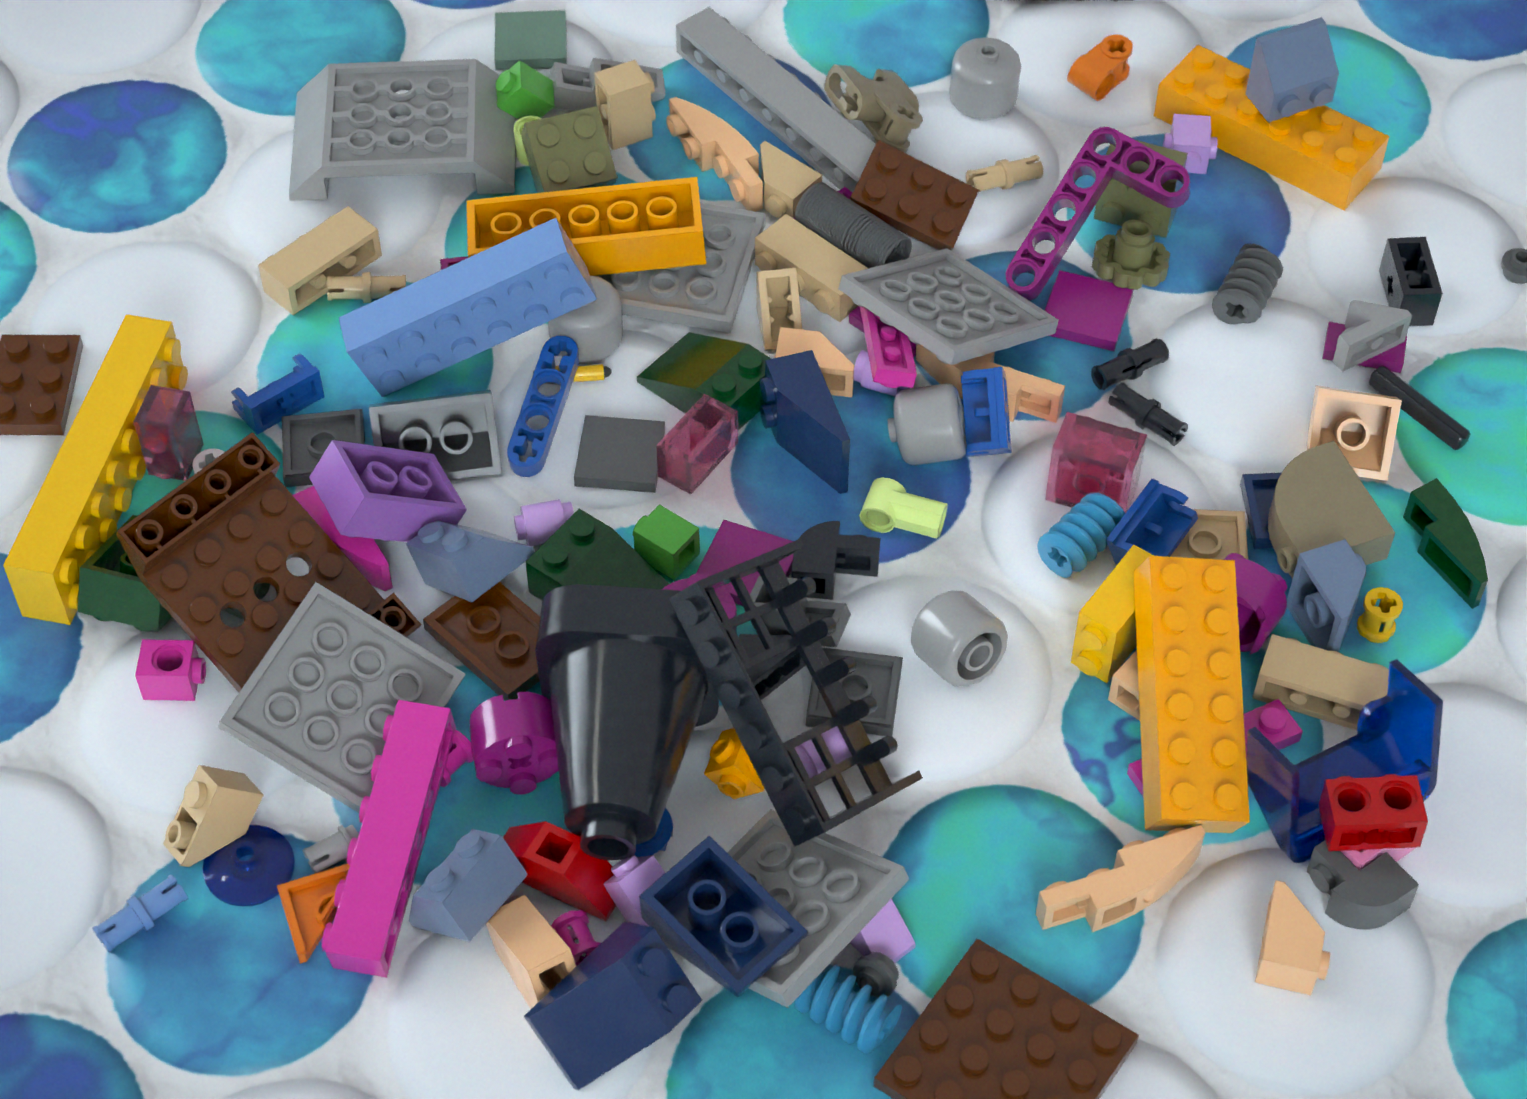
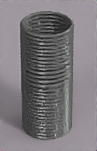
M823 182L816 183L808 188L798 202L795 210L796 221L868 269L904 260L910 256L912 249L911 238Z

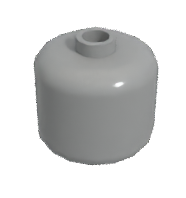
M988 37L975 38L962 44L954 54L951 68L949 93L955 107L969 117L983 120L994 119L1008 113L1014 107L1018 95L1021 61L1018 53L1009 44L999 39Z
M590 276L597 300L548 321L550 338L555 336L571 338L578 347L579 363L584 364L598 362L609 357L619 347L623 336L620 295L611 283L596 276ZM561 351L559 355L562 357L567 356V352Z
M945 383L904 389L897 393L893 403L894 418H888V431L891 443H898L901 457L906 463L916 466L958 460L965 455L967 443L964 415L960 395L954 385Z
M952 590L934 597L918 613L912 626L911 645L915 654L941 678L953 686H970L983 680L1000 663L1007 648L1008 634L1004 623L979 601L964 591Z

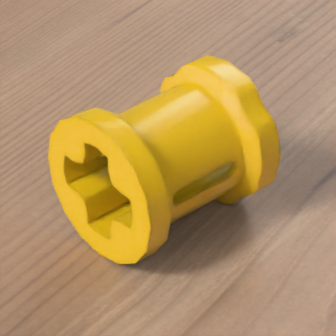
M1373 588L1367 592L1364 598L1363 607L1365 611L1357 620V630L1368 641L1383 643L1387 642L1395 633L1396 623L1394 620L1402 612L1403 601L1395 591L1389 588ZM1380 599L1379 606H1375L1377 600ZM1381 624H1384L1383 630L1379 632Z

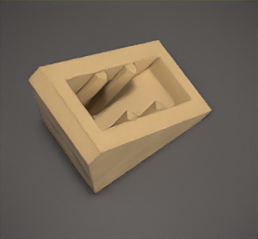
M796 267L756 271V310L764 350L777 349L780 327L802 329Z

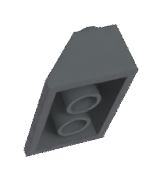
M491 390L370 404L369 414L374 446L434 454L449 480L502 474Z

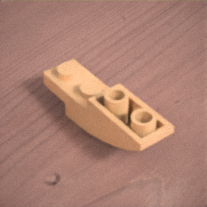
M677 97L669 99L670 115L666 117L667 126L673 137L677 136L682 142L688 159H694L702 172L714 168L717 176L724 178L729 185L734 200L736 202L740 201L746 210L755 212L762 210L763 182L759 178V153L750 142L726 121L710 111Z
M917 344L916 360L938 383L954 385L958 389L961 399H963L961 376L964 371L1002 367L1006 372L1009 421L1013 422L1018 411L1051 422H1057L1062 411L1065 385L1017 371L1011 367L995 364V352L950 365L939 361L934 353Z
M1202 825L1189 829L1175 828L1167 832L1163 837L1146 842L1142 840L1130 842L1122 849L1117 850L1114 869L1101 868L1079 880L1069 883L1059 881L1049 885L1039 892L1036 917L1042 930L1085 917L1091 931L1095 932L1114 925L1148 907L1172 889L1199 857L1205 835Z

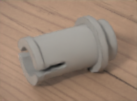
M352 824L346 828L340 825L337 827L339 832L309 848L302 849L305 858L309 860L308 864L314 874L347 858L351 839L353 837L358 838L359 836Z

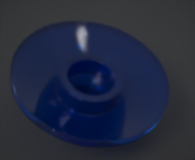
M250 825L245 835L204 858L202 867L203 877L209 891L220 901L234 906H254L267 902L279 894L277 885L290 881L294 872L295 858L290 843L281 833L266 826ZM253 855L249 860H240L244 856Z

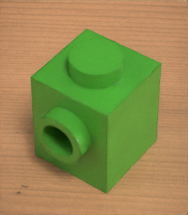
M520 60L509 70L502 72L496 80L497 107L517 119L526 116L542 118L555 107L553 80Z
M660 504L648 516L641 517L633 529L634 550L653 568L673 580L700 554L699 528Z

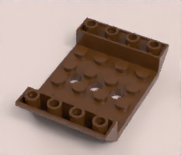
M253 432L131 520L116 533L141 582L189 637L195 641L196 645L238 693L315 582L405 637H409L422 625L394 592L384 600L276 477L280 467L279 461ZM296 557L303 559L309 567V573L304 576L291 574L287 569L286 561ZM258 583H269L275 588L277 597L272 601H262L254 594L253 587ZM225 608H235L242 613L244 623L238 627L227 626L221 620L220 612Z

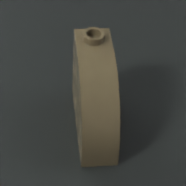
M1335 441L1306 450L1295 457L1282 471L1269 511L1268 532L1281 569L1285 573H1289L1292 579L1300 553L1346 539L1354 553L1362 557L1365 565L1387 559L1395 531Z

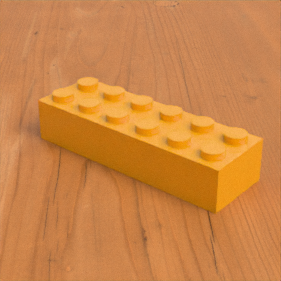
M1198 44L1159 83L1154 117L1172 125L1174 114L1211 116V137H1217V148L1344 211L1381 170L1390 136L1325 105L1268 122L1245 95L1250 69Z
M698 177L467 200L468 258L557 218L586 264L589 276L706 264Z
M1149 556L1133 572L1145 830L1171 831L1175 828L1189 829L1202 825L1207 833H1233L1250 822L1235 560Z

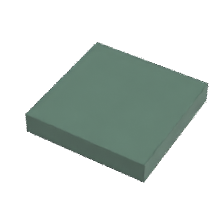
M566 10L495 13V70H509L519 60L533 69L552 68L554 62L567 64Z

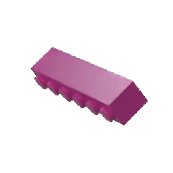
M398 700L394 715H388L385 720L383 740L386 743L382 755H376L373 761L371 780L374 784L371 795L364 796L361 802L359 821L362 823L358 838L353 837L350 841L347 852V864L350 865L346 880L339 881L335 892L334 903L335 907H338L333 923H327L322 937V950L325 951L332 967L335 969L385 978L388 976L456 730L450 708Z

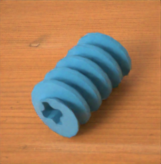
M1097 492L1088 493L1081 499L1080 503L1071 508L1070 512L1062 516L1060 521L1050 528L1049 532H1046L1039 538L1037 547L1042 561L1050 570L1063 578L1071 577L1073 571L1080 572L1084 570L1087 562L1093 561L1097 557L1098 552H1102L1107 548L1106 539L1125 515V512L1108 496Z
M835 964L826 973L822 971L794 1002L795 1009L802 1014L810 1011V1017L816 1023L826 1021V1029L831 1033H838L842 1030V1039L845 1042L851 1044L858 1040V1050L864 1054L870 1053L892 1032L899 1020L902 1006L898 1004L889 1013L885 1012L888 1000L886 995L882 994L871 1003L869 998L872 987L866 984L857 993L854 992L856 976L851 974L840 983L837 980L841 967Z

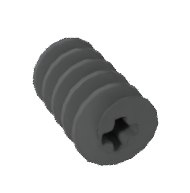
M1244 244L1239 254L1234 259V264L1230 267L1228 274L1223 280V284L1219 287L1217 295L1212 301L1213 312L1220 321L1237 325L1240 323L1256 322L1260 318L1262 310L1267 305V300L1271 297L1273 289L1277 286L1278 279L1283 274V265L1276 255L1257 244Z

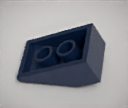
M809 350L765 360V378L760 379V388L765 404L760 405V415L765 429L771 428L776 442L838 493L848 492L850 438L813 351Z
M710 835L639 895L641 918L650 927H654L659 936L675 952L737 997L808 935V931Z
M624 921L523 1017L573 1089L580 1090L670 1033L702 999L655 928Z

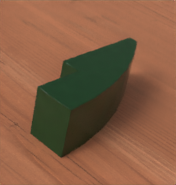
M1436 478L1411 491L1403 518L1422 536L1417 552L1473 609L1479 606L1488 582L1485 559L1478 538L1467 516L1454 497Z

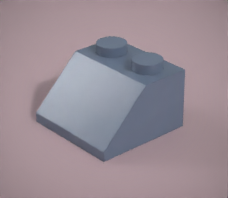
M1320 17L1256 38L1245 95L1268 122L1289 117L1333 101L1339 72L1324 19Z
M439 520L423 526L418 531V535L406 543L426 585L473 602L535 553L532 547L499 535Z
M1346 539L1300 553L1287 598V608L1310 645L1328 651L1340 652L1358 602L1364 577L1366 576V566L1362 557L1354 553Z
M472 829L458 840L455 849L439 867L433 869L427 875L425 883L413 895L409 922L413 927L470 942L526 878L528 873L501 835Z

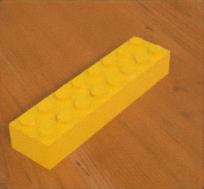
M125 315L3 564L22 617L71 625L78 609L80 566L117 531V523L122 512H126L130 507L133 488L137 480H142L145 474L146 460L151 450H155L159 444L160 430L164 421L172 416L177 393L179 390H183L187 383L188 370L186 366H183L180 355L181 343L179 339H176L172 322Z

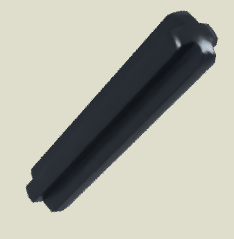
M1380 366L1372 372L1369 379L1370 386L1382 395L1397 397L1402 400L1400 409L1452 449L1459 450L1468 442L1470 437L1468 429L1388 368Z

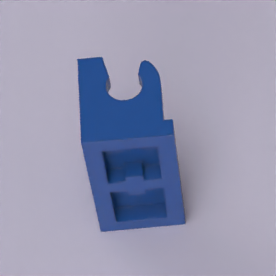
M299 353L292 357L297 366L293 367V372L277 381H273L250 396H247L239 387L231 391L232 395L236 398V400L232 401L233 409L256 435L281 422L282 416H291L325 397L320 371L302 354Z
M1002 367L964 371L961 376L967 443L966 456L974 457L1012 453L1006 372Z
M1151 479L1106 539L1115 564L1117 565L1133 545L1154 556L1170 557L1198 520L1195 510L1183 506L1188 497L1178 490L1160 484L1158 480Z

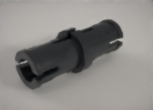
M1157 338L1135 349L1126 348L1120 351L1116 358L1094 366L1091 370L1092 380L1098 389L1106 390L1125 379H1137L1143 374L1144 370L1166 362L1169 359L1168 348L1162 339Z
M1123 382L1118 384L1112 391V394L1118 397L1110 396L1108 403L1133 418L1136 426L1144 430L1147 427L1167 440L1172 446L1177 445L1184 438L1185 435L1180 433V431L1187 432L1188 424L1163 410L1159 401L1146 399Z

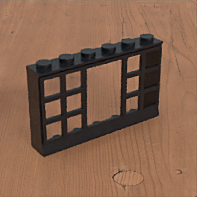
M801 539L699 580L669 598L794 847L831 830L923 779L918 770L891 783L880 759L897 750V741L892 736H886L874 743L870 742L860 719L877 710L876 700L872 696H865L851 704L839 680L856 671V661L851 656H845L830 663L819 640L835 632V620L830 616H826L810 624L799 603L800 600L815 592V581L807 576L790 584L781 568L779 561L804 547ZM757 571L772 598V601L758 607L755 606L742 580L743 577ZM728 583H732L746 611L731 619L728 618L714 590ZM775 609L778 610L792 637L778 645H775L761 618L762 615ZM751 620L765 651L749 658L734 627ZM797 647L833 718L782 743L746 669ZM836 726L852 755L838 764L835 763L821 735ZM809 740H812L826 768L825 771L811 778L795 750V747ZM856 764L871 792V795L858 802H855L841 775V772ZM829 778L832 779L846 807L831 817L814 787Z

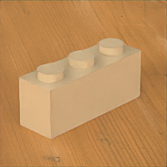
M347 206L258 265L264 292L289 313L295 315L328 292L327 276H353L382 256L378 229Z
M787 214L755 237V265L761 271L796 267L799 295L815 305L820 312L827 313L838 322H841L850 312L858 307L852 301V298L838 288L842 275L868 269L867 267Z
M1272 634L1252 699L1265 703L1279 699L1288 710L1381 737L1400 672L1388 669L1380 664L1368 663L1344 656L1337 651L1324 650L1301 643L1293 638H1284Z

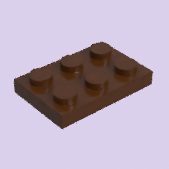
M878 140L853 190L850 200L896 230L937 250L948 248L952 251L979 189Z
M1 335L0 435H64L83 350L80 335Z
M500 581L473 602L453 596L423 619L424 629L496 694H503L504 701L517 699V692H527L540 681L535 653L540 616Z

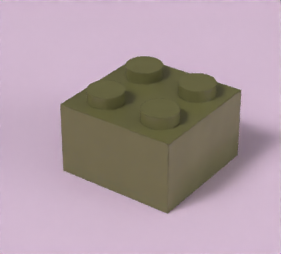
M598 106L534 120L524 124L521 137L537 193L611 186L615 184L618 177Z
M1138 141L1185 168L1188 153ZM1110 144L1106 155L1111 154L1116 147ZM1136 161L1129 166V170L1135 174H1141L1149 168V165L1143 161ZM1112 178L1096 203L1094 219L1122 226L1124 222L1129 220H1140L1152 227L1153 235L1166 238L1178 207H1165ZM1171 179L1166 181L1162 188L1167 192H1176L1182 188V183L1179 180Z

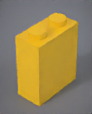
M1133 545L1079 611L1071 663L1076 665L1086 675L1095 676L1106 683L1110 681L1113 674L1121 667L1137 646L1133 572L1149 556L1154 555L1136 545Z

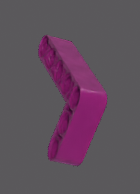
M1099 127L1095 129L1085 141L1006 270L1008 287L1029 301L1037 298L1112 178L1165 207L1177 208L1184 205L1190 196V178L1187 170L1182 165L1114 128ZM1103 143H1110L1116 147L1109 155L1103 156L1095 152L1096 148ZM1136 161H1143L1149 165V168L1141 174H1135L1129 170V166ZM1084 175L1092 176L1095 179V183L1088 188H1080L1075 185L1076 180ZM1171 179L1179 180L1183 184L1182 188L1176 192H1167L1162 188V185ZM1062 208H1071L1075 211L1074 216L1067 221L1055 218L1056 213ZM1043 240H1049L1055 244L1054 249L1047 254L1035 251L1036 245ZM1028 272L1035 276L1034 281L1028 286L1021 287L1014 283L1016 277L1021 273Z

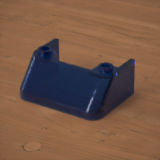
M1395 659L1389 662L1387 695L1378 700L1370 701L1360 711L1357 735L1293 765L1256 727L1247 730L1248 785L1279 848L1294 863H1303L1310 860L1314 847L1326 840L1319 810V802L1325 779H1335L1341 776L1368 778L1381 777L1387 774L1399 776L1417 775L1423 802L1435 789L1443 700L1399 660Z

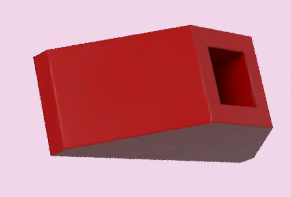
M547 821L509 827L503 839L528 873L521 883L579 910H583L605 922L608 920L616 904L603 885L614 875L611 871L613 866L607 860L587 855L580 848V836Z

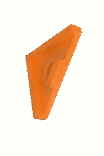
M348 864L277 885L300 964L308 961L322 939L327 923H332L338 908L335 907L334 903L335 892L339 881L346 880L350 867Z

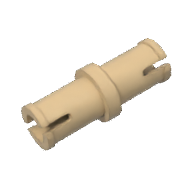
M1037 155L1011 162L1003 159L997 161L994 166L968 170L966 172V183L979 189V192L997 187L1005 190L1012 188L1014 183L1042 178L1043 165Z
M363 272L362 276H327L328 301L332 299H363V303H371L372 299H380L406 287V275L371 276V272Z

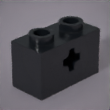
M1426 237L1387 238L1379 273L1388 306L1408 310L1412 314L1409 327L1433 326L1443 293Z

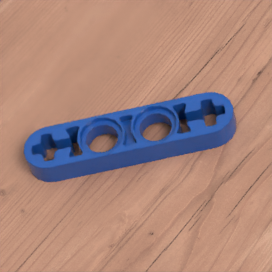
M555 336L545 342L508 445L507 457L510 469L521 477L534 476L543 469L579 365L578 347L567 336ZM561 351H565L567 356L561 358L559 364L560 371L555 369L554 356H559ZM547 382L557 383L561 387L559 392L552 396L542 395L538 389ZM536 415H542L549 420L547 426L539 430L529 428L527 422ZM528 440L532 442L533 457L530 456L526 462H522L519 456L526 454Z

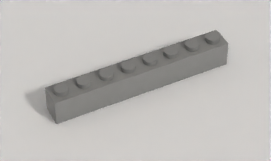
M708 7L676 24V50L679 55L839 190L847 187L853 192L876 145L865 132H861L852 125L842 113L835 111L823 101L819 94L812 92L799 81L796 75L789 73L770 54H766L748 36L739 32L725 17H721L712 8Z

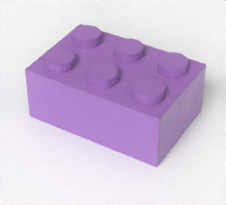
M332 440L309 477L319 498L331 516L335 527L341 535L348 537L408 542L418 535V531L423 526L439 520L458 525L467 511L435 455L430 453Z

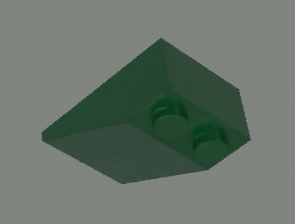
M688 332L637 376V382L727 441L760 412V405L765 404L760 388V379L765 378V360L772 358L748 343Z
M580 508L525 562L529 593L542 601L547 593L566 585L581 584L663 589L669 585L613 528Z
M132 515L119 529H121L123 526H125L127 523H129L137 516ZM116 531L80 566L78 612L94 616L95 619L100 621H115L131 625L140 631L159 632L172 616L139 579Z

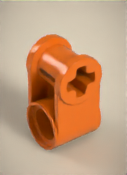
M1115 34L1105 37L1098 45L1080 56L1073 63L1068 72L1067 81L1096 101L1102 100L1113 88L1129 76L1130 67L1127 60L1132 55V42L1123 35Z

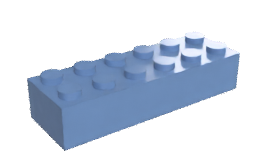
M554 218L339 317V322L347 353L381 397H384L537 326H541L572 310L578 309L597 300L586 264L557 218Z

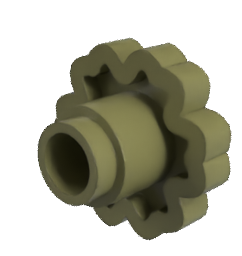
M1129 220L1123 223L1122 228L1117 231L1116 235L1107 234L1102 239L1096 241L1091 266L1100 278L1112 279L1113 284L1117 287H1127L1133 290L1140 289L1142 285L1156 287L1167 278L1170 253L1165 250V246L1162 243L1155 242V237L1152 234L1153 229L1148 223L1140 220Z

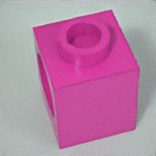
M142 639L135 677L143 700L195 701L198 684H204L206 661L205 658H199L194 640Z

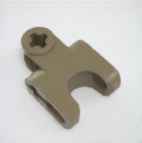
M834 64L829 70L824 90L840 112L848 120L862 121L872 133L876 142L880 140L906 153L910 146L907 138L912 129L920 127L923 117L919 113V103L916 95L901 77L893 70L877 69L871 80L861 75L851 66ZM841 78L847 84L845 88L846 93L841 89Z

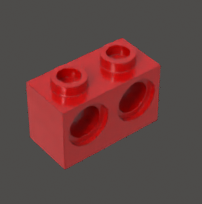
M1387 774L1381 777L1353 778L1341 776L1335 779H1325L1319 802V810L1328 851L1421 847L1428 818L1417 775L1399 776Z

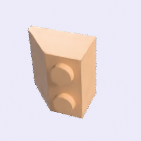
M1316 385L1309 422L1307 450L1335 441L1357 476L1388 481L1402 400L1397 397Z

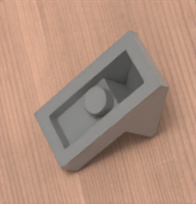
M1358 300L1351 301L1345 321L1346 330L1339 335L1333 363L1343 372L1405 342L1412 314L1404 309Z

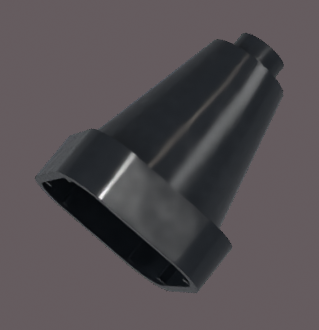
M576 584L553 589L545 595L542 601L535 653L542 696L551 700L564 822L570 832L581 837V850L597 859L617 861L630 858L635 854L637 844L650 840L656 834L695 727L711 722L718 714L719 698L669 601L670 597L680 592L679 590Z

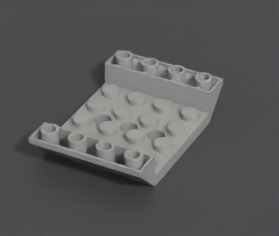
M477 59L328 64L297 92L289 200H327L329 178L475 173L477 194L515 193V140L513 130L515 117L497 107L496 80L500 75ZM399 90L409 91L404 94H396V92ZM400 115L408 116L401 120L395 119L396 116ZM398 141L407 142L406 144L400 146L393 145L395 142Z

